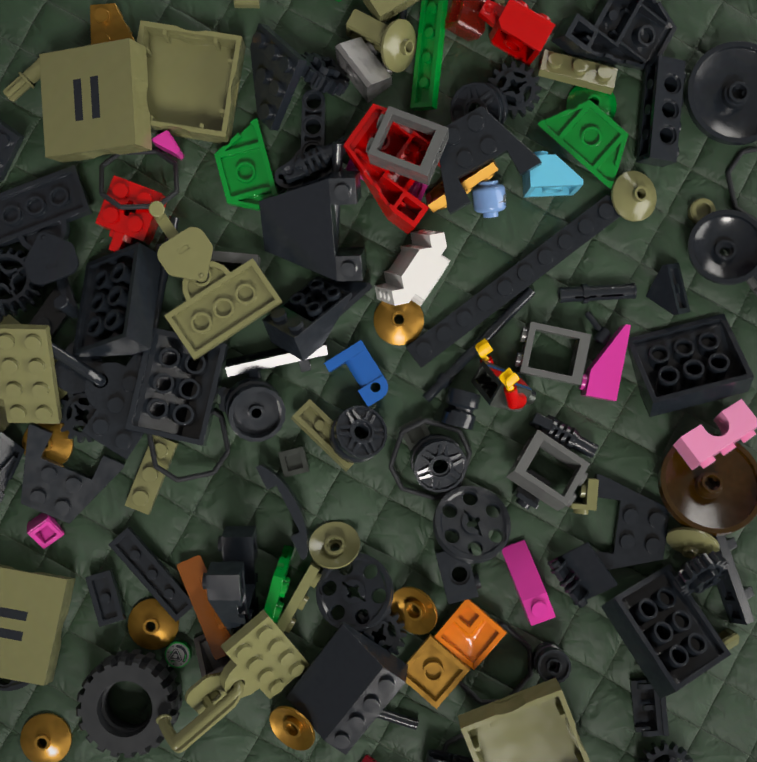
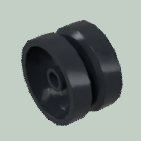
M260 378L243 379L233 385L225 397V413L232 430L240 438L250 442H262L272 438L281 430L285 421L286 409L277 390L269 382Z

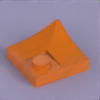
M468 599L460 605L434 638L462 662L475 670L505 636L507 631L473 601Z

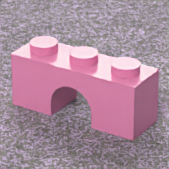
M742 399L724 409L715 417L714 422L719 427L721 436H713L702 425H699L675 442L673 446L691 470L698 466H701L703 469L716 461L715 455L721 452L724 456L736 448L734 443L740 439L745 443L756 435L754 430L757 428V418Z

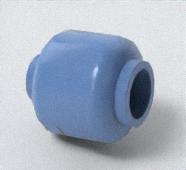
M498 180L481 181L478 183V186L473 188L474 211L483 213V218L498 217V212L506 208L505 186L498 184Z

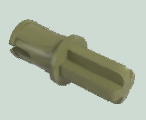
M39 58L23 73L19 72L20 76L3 90L4 95L10 101L15 102L31 87L35 88L34 84L41 79Z

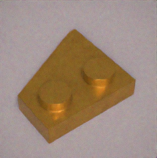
M115 3L90 5L91 45L126 38L134 40L130 28L125 23L123 15Z

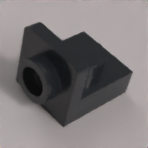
M529 468L527 469L526 472H528L529 474H531L547 486L551 484L550 481L540 476L533 470ZM516 486L512 493L518 497L515 502L527 510L531 506L537 509L540 499L520 486Z

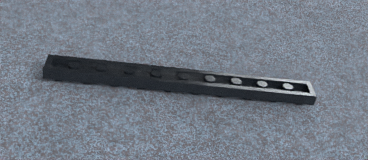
M607 194L407 346V351L420 368L618 219L620 215L614 209L609 195Z

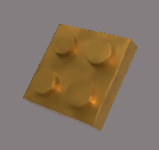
M430 634L406 662L408 664L406 683L437 709L470 671V667Z

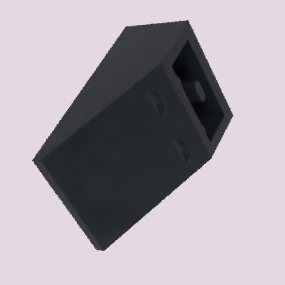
M317 276L262 319L271 342L300 360H306L324 344L351 299L352 293Z

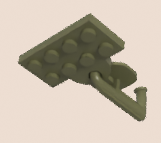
M153 201L149 205V212L168 238V241L163 243L158 249V259L170 276L184 278L182 292L186 302L164 316L193 359L196 360L280 305L282 300L253 258L230 272L224 265L211 261L213 245L201 229L190 227L178 233L164 213V205L159 201Z
M0 324V399L4 400L8 423L60 424L62 420L49 325Z
M264 609L221 645L224 652L231 658L222 672L203 676L186 692V702L199 715L178 733H176L171 724V715L162 714L156 718V723L174 752L182 753L234 709L240 698L251 695L260 688L271 699L280 693L295 677L301 675L304 669L310 665Z

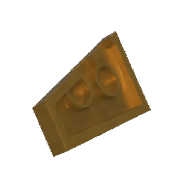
M495 160L460 178L459 181L466 194H468L473 189V186L481 181L484 182L491 179L499 169ZM443 180L425 195L427 205L433 213L447 208Z

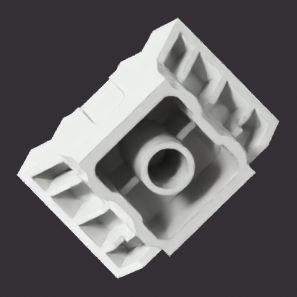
M425 229L410 232L412 244L400 246L401 252L389 270L383 271L386 283L374 285L377 300L394 306L409 303L411 300L419 306L423 304L451 261L442 255L447 247L444 232Z

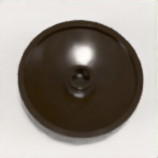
M709 433V434H711V435H713V436H721V435H718V434ZM734 443L736 448L723 456L720 452L715 455L716 461L704 469L698 466L691 470L674 446L665 455L658 472L659 493L669 513L680 524L704 531L711 536H723L742 529L757 515V462L739 443Z

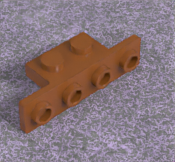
M197 555L178 563L177 569L215 660H219L227 656L221 645L231 635L209 603L207 589L202 587L203 573H207L201 556Z

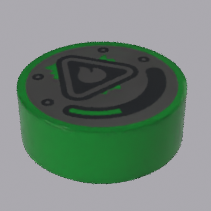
M183 640L172 642L165 651L167 663L175 668L185 666L192 657L190 645Z

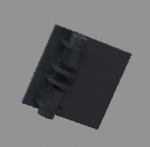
M589 542L547 562L551 568L550 572L555 574L560 581V586H564V592L569 593L575 606L578 605L579 608L587 605V599L618 586V583Z

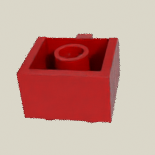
M486 0L478 14L481 19L493 28L489 34L491 44L518 61L525 63L528 67L541 52L556 25L551 22L547 15L536 13L529 9L528 5L522 0H509L506 6Z
M115 175L107 191V195L121 205L151 204L153 201L160 202L165 198L160 192ZM104 199L95 223L104 229L110 230L109 236L112 237L109 247L110 251L116 252L126 247L127 243L132 244L134 240L146 245L152 242L158 224L150 214L149 209H136L135 213H128L129 210L118 209Z

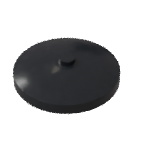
M732 41L720 44L706 52L694 65L688 76L685 87V102L689 116L696 127L714 141L727 145H746L757 141V44L746 41Z

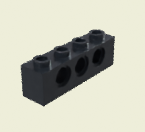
M658 55L645 62L636 156L637 163L665 167L677 162L679 155V133L682 126L680 121L681 108L684 103L683 86L686 79V61Z

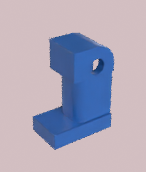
M361 340L324 363L330 373L346 364L361 389L358 392L368 407L381 400L387 394L388 383ZM373 383H378L380 385V390L378 392H373L371 390V385Z

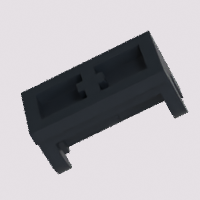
M647 678L630 679L635 732H641L644 737L669 736L666 697L660 699Z

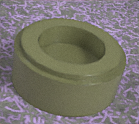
M699 198L690 204L688 217L693 223L697 224L704 216L715 212V206L709 199Z

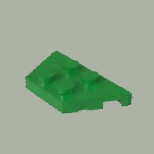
M588 100L538 123L546 133L609 189L612 188L628 133L596 104Z
M256 118L240 134L237 133L228 145L221 147L214 156L228 205L260 211L259 201L278 192L260 125Z
M288 545L283 547L264 611L275 623H278L284 607V603L280 602L281 597L285 598L291 578L287 577L294 547Z

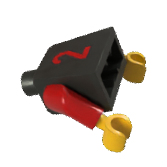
M486 339L481 340L475 345L481 357V364L471 382L490 406L520 412L525 404L530 405L535 401V390H532L518 374L512 372L510 367L504 369L494 365L492 357L487 356L494 350Z

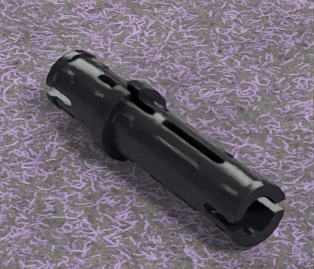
M587 283L575 287H558L557 296L559 303L581 302L582 304L598 300L636 299L637 287L635 283L588 286Z

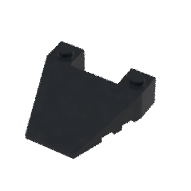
M600 0L589 21L578 13L563 18L551 41L569 55L644 71L645 62L658 55H663L677 27L661 2L656 0Z
M334 171L313 181L305 182L300 186L261 199L259 205L264 250L335 281H363L367 272L365 247H338L335 205L357 204L362 197L360 171Z
M226 526L222 536L218 537V550L222 551L223 562H211L207 573H203L202 587L207 589L208 601L231 636L259 614L258 597H256L255 590L256 582H258V572L255 573V560L258 558L256 526Z

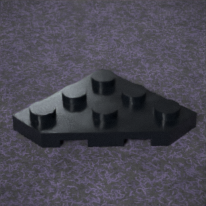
M259 23L250 45L257 117L270 130L278 131L307 60L268 25Z

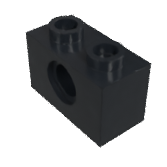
M442 548L434 550L448 604L479 597L477 589L481 588L478 573L473 574L471 563H464L454 559ZM469 548L468 551L473 555L472 549ZM461 566L466 570L465 575L459 579L452 576L453 569Z

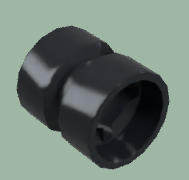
M449 387L446 398L449 406L444 408L441 422L473 430L476 419L473 411L478 409L481 395Z
M544 642L534 649L532 654L533 665L544 681L556 678L558 683H561L569 677L571 662L557 644Z

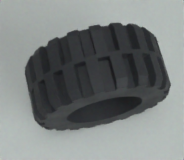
M134 649L131 653H128L127 650L120 651L115 656L111 655L102 661L81 684L83 688L78 692L76 699L80 702L76 707V716L82 717L78 724L81 731L86 729L88 735L85 738L89 743L94 740L98 744L96 749L102 753L107 749L111 751L110 756L117 758L121 753H124L125 758H134L137 752L141 756L147 754L151 748L158 747L165 738L159 725L156 723V718L162 714H169L172 717V726L178 720L180 715L179 709L182 706L183 699L179 697L182 691L181 684L175 683L177 674L174 669L170 672L167 670L166 666L168 663L164 659L160 662L155 660L156 654L148 652L146 655H143L142 650ZM116 682H133L146 690L152 702V714L147 721L137 724L128 723L119 719L114 714L108 697L110 688Z

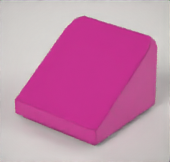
M166 130L151 139L156 147L180 160L184 159L183 152L169 131Z
M45 513L39 514L27 523V534L43 549L65 535L55 518Z

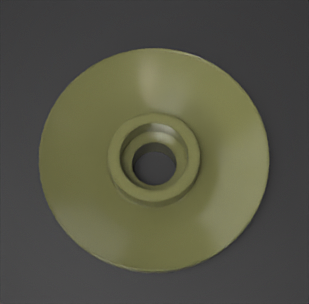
M405 19L392 21L387 26L381 41V57L384 65L388 70L398 73L409 67L416 51L415 30L411 23Z
M628 171L621 174L614 181L611 189L613 207L627 221H642L648 218L655 209L657 201L655 187L652 181L641 172Z
M343 522L323 524L314 531L309 541V552L312 559L318 565L328 569H338L347 566L357 557L360 550L358 533L353 527ZM334 547L340 548L337 551H331Z
M691 527L673 528L666 536L669 546L689 559H693L701 553H706L707 555L711 551L716 553L720 549L718 541L713 536Z

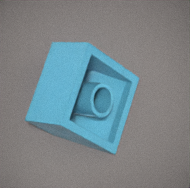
M547 151L533 152L541 160L542 164L522 175L523 198L572 196L583 186V179L556 154L548 155Z

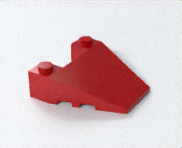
M372 104L343 147L357 170L360 171L361 177L387 220L409 234L415 229L429 207L408 192L415 180L370 164L366 147L371 137L375 138L378 131L376 126L380 115L385 114L387 111L385 107ZM393 122L380 151L420 166L433 136Z

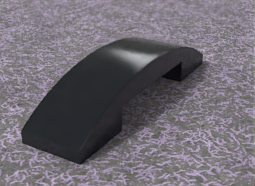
M265 464L257 466L256 469L266 489L269 490L277 486L299 530L291 535V539L301 559L307 558L309 553V532L299 500L290 486L277 472Z

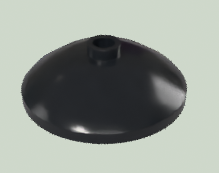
M719 210L700 219L692 229L687 245L688 256L694 269L705 279L721 285L740 284L757 274V221L751 216L736 210ZM720 250H726L728 255H721Z

